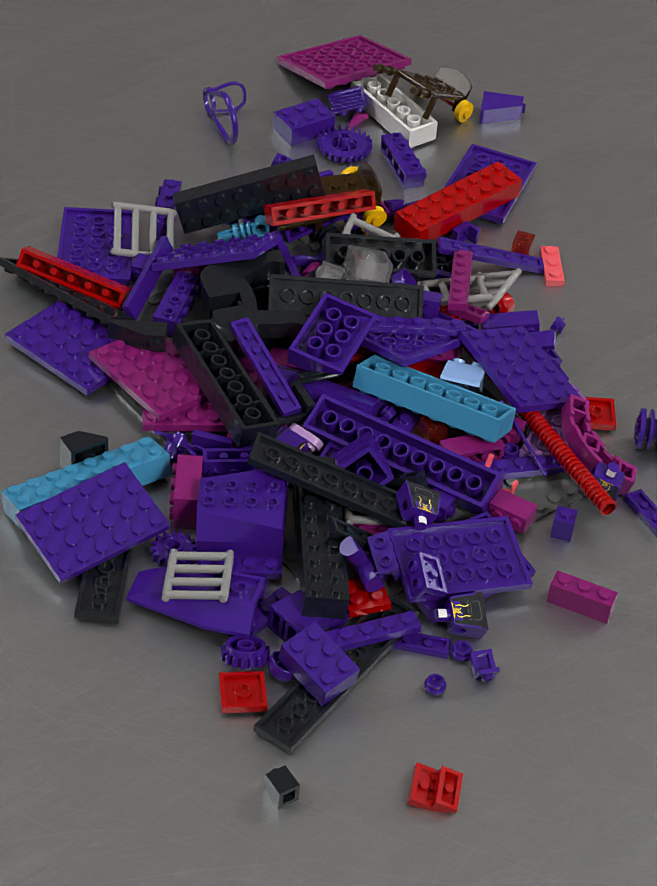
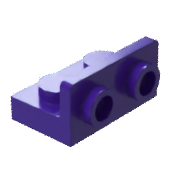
M388 531L368 537V543L378 575L392 574L395 581L400 580L401 571Z
M418 552L406 563L413 598L419 599L424 593L443 597L447 594L439 557Z

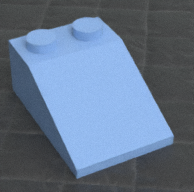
M453 358V361H447L440 376L441 380L470 391L483 392L487 373L479 363L472 362V365L464 364L465 360Z

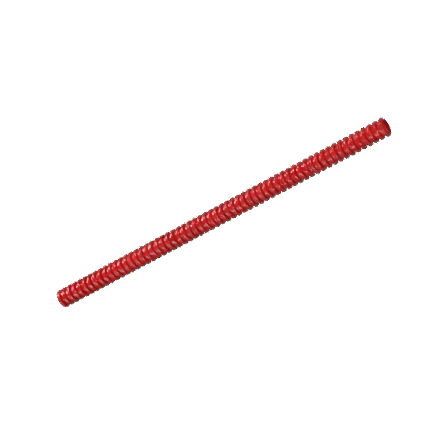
M448 305L440 306V312L462 321L460 317L447 313ZM462 345L464 350L470 355L473 361L478 363L476 359L473 357V355L466 348V346ZM486 374V376L493 383V385H495L491 378ZM539 411L518 413L600 514L604 516L611 514L616 509V502L609 496L596 478L593 477L580 459L577 458L564 440L561 439Z

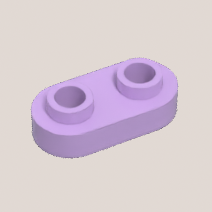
M292 423L289 426V429L308 440V450L310 452H319L324 446L319 438L296 423Z

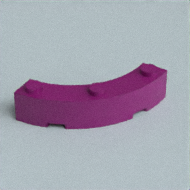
M571 394L562 407L561 414L562 429L568 446L589 471L598 462L606 465L611 462L618 464L620 467L619 471L625 474L619 494H627L635 483L637 467L625 462L616 455L613 457L605 450L604 443L600 440L597 433L592 431L590 426V401Z

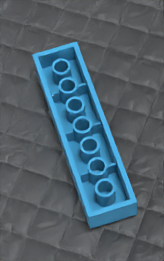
M376 354L356 367L353 382L354 388L359 389L362 393L372 394L380 400L390 401L397 407L408 408L415 414H423L433 421H441L451 428H459L469 435L482 437L487 442L495 443L512 429L516 408L410 367H401L394 361Z
M151 437L141 438L134 443L122 445L120 448L112 451H105L101 455L86 458L79 463L67 465L60 470L48 472L46 475L29 479L27 482L12 485L8 489L2 490L1 496L4 513L22 530L15 520V514L123 462L128 465L142 486L172 475L170 455Z

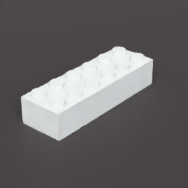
M377 74L375 77H365L361 81H351L350 88L363 85L368 104L364 107V110L391 134L401 132L403 137L407 139L410 148L436 139L438 122L431 116L428 120L424 119L422 116L425 111L397 87L391 97L385 95L390 81L382 74Z

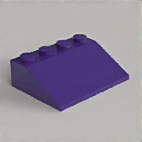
M325 292L291 344L288 353V363L307 371L342 375L374 325L378 315Z

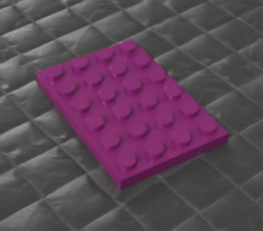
M168 338L165 352L138 349L125 344L121 340H116L89 352V359L158 421H162L175 413L182 412L197 403L200 404L208 400L176 347Z

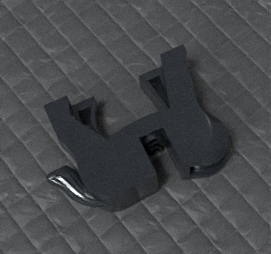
M281 250L264 252L255 259L210 264L201 272L203 310L207 319L214 321L238 360L246 357L230 329V322L248 317L267 348L286 341H294L307 321L304 311L257 310V303L268 301V276L270 274L285 275V260Z

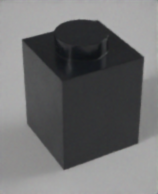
M286 765L274 768L265 774L264 789L278 809L299 800L300 784Z

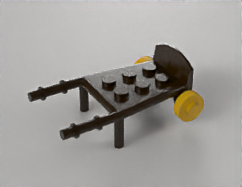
M381 63L378 65L374 64L372 67L373 71H376L378 74L394 75L385 95L391 97L399 79L402 78L414 85L410 89L411 94L420 98H431L422 116L424 119H429L438 99L452 106L454 118L461 123L468 120L473 112V104L467 101L473 86L469 79L456 69L439 68L434 78L428 75L397 69L391 65L384 66Z
M361 162L359 168L355 166L348 167L340 175L321 177L325 195L362 189L374 191L376 209L365 211L363 221L376 227L381 226L386 221L387 214L379 206L382 188L376 173L368 163ZM343 215L277 225L276 228L277 231H290L292 228L302 226L306 228L307 225L315 224L313 239L317 241L315 233L323 227V222Z

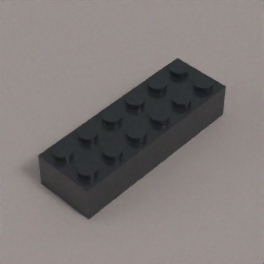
M326 233L322 240V270L358 275L364 279L383 280L387 277L392 280L393 273L405 268L416 282L433 280L437 275L436 240Z

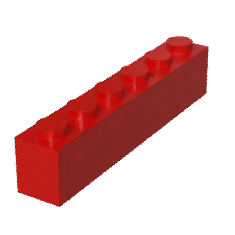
M369 189L264 205L265 222L271 226L376 209L375 192Z
M31 246L21 249L16 264L20 268L119 309L122 308L132 290L130 287Z

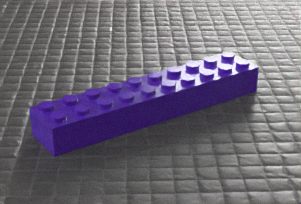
M325 394L321 395L303 424V428L319 438L325 446L331 442L342 448L369 431L380 445L392 474L425 470L430 489L436 488L456 497L454 505L476 515L488 511L490 501L503 486L502 473Z

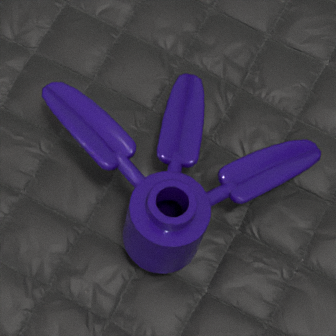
M160 430L154 431L155 435L167 438L163 449L169 453L171 462L177 463L178 454L183 455L184 451L195 455L196 452L194 450L203 452V449H205L198 445L189 444V441L186 439L187 436L181 432L176 431L175 434H168Z

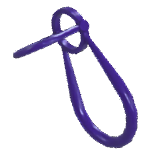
M236 81L224 83L214 88L206 87L203 89V103L207 115L213 118L222 138L229 145H234L237 142L238 120L236 111L245 105L247 95L244 85ZM238 85L242 88L243 92L242 102L234 108L229 95L224 91L218 90ZM208 95L211 101V109L208 103ZM214 96L221 97L227 109L216 110ZM216 113H229L231 138L216 118Z

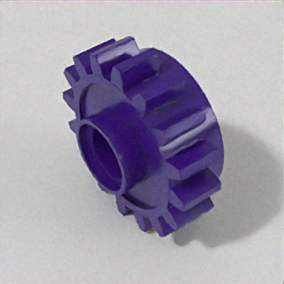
M171 530V534L163 532L162 537L157 535L156 541L152 540L150 553L153 556L152 561L157 562L158 567H167L171 549H176L179 552H197L196 540L190 539V534L184 536L183 531H180L178 534H175L174 530ZM177 560L176 564H192L196 560Z
M250 635L249 638L233 636L227 642H224V646H221V661H224L226 666L232 665L233 669L240 667L241 670L245 668L253 670V667L260 669L261 665H267L269 660V646H265L266 642L257 636Z

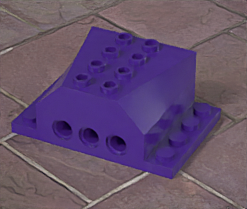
M260 469L201 478L197 504V552H227V550H233L232 572L265 577L266 579H282L289 482ZM197 560V561H196V564H198V565H224V562H225V561H199V560Z

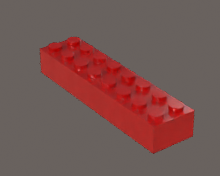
M498 161L397 211L393 229L404 238L435 240L465 221L470 222L519 197L523 179Z

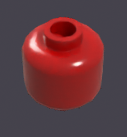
M506 292L489 311L490 314L512 312L515 306L514 299Z

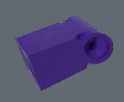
M300 590L270 605L267 627L286 642L314 622L325 632L339 629L345 625L349 616L348 613L346 614V619L302 616Z

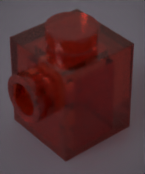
M518 230L512 243L511 252L530 255L533 250L535 234Z
M426 416L420 418L418 433L421 438L439 445L440 440L447 439L448 429L443 422L433 421Z

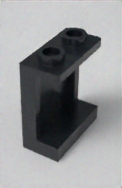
M300 380L292 381L291 390L302 407L301 412L285 417L280 415L270 396H264L258 388V391L279 421V426L306 421L315 407L314 401Z

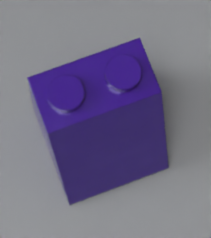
M369 431L335 453V465L383 486L394 479L380 445Z

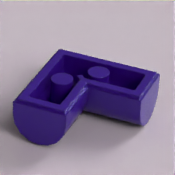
M348 536L340 544V553L354 567L365 589L368 592H375L383 588L384 583L369 556L352 537Z

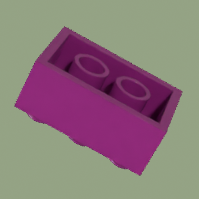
M178 454L177 463H173L172 475H176V477L171 479V490H174V492H170L169 505H173V507H170L169 520H173V528L196 530L203 456Z

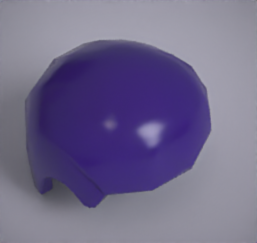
M274 651L268 660L267 667L270 675L281 682L294 680V675L278 659L280 651Z

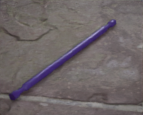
M514 419L513 425L541 469L542 474L546 477L548 475L547 472L543 469L541 462Z

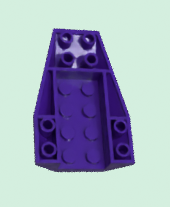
M159 567L138 572L126 596V601L199 628L249 638L254 626L256 606L260 598H265L270 582L265 577L232 572L229 595L225 603L220 602V600L169 599L168 602H164L161 598L167 567ZM175 573L174 577L222 578L223 574ZM172 586V590L220 591L221 587Z

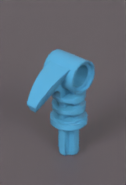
M259 215L254 219V223L247 221L246 225L244 223H241L240 226L237 223L233 224L231 229L219 231L217 236L218 239H224V241L238 236L246 239V236L253 234L261 237L269 232L270 225L266 224L265 215ZM258 225H263L265 228H259Z

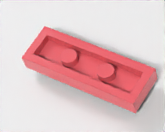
M540 246L539 253L544 265L545 286L564 287L565 280L558 247Z

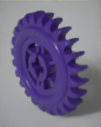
M333 125L332 132L327 127L326 133L322 130L316 140V147L324 157H328L327 159L329 160L334 159L335 162L340 161V163L361 161L363 158L368 157L373 148L370 135L366 137V132L361 135L360 128L355 133L354 126L349 131L348 125H346L345 130L341 129V125L336 130Z

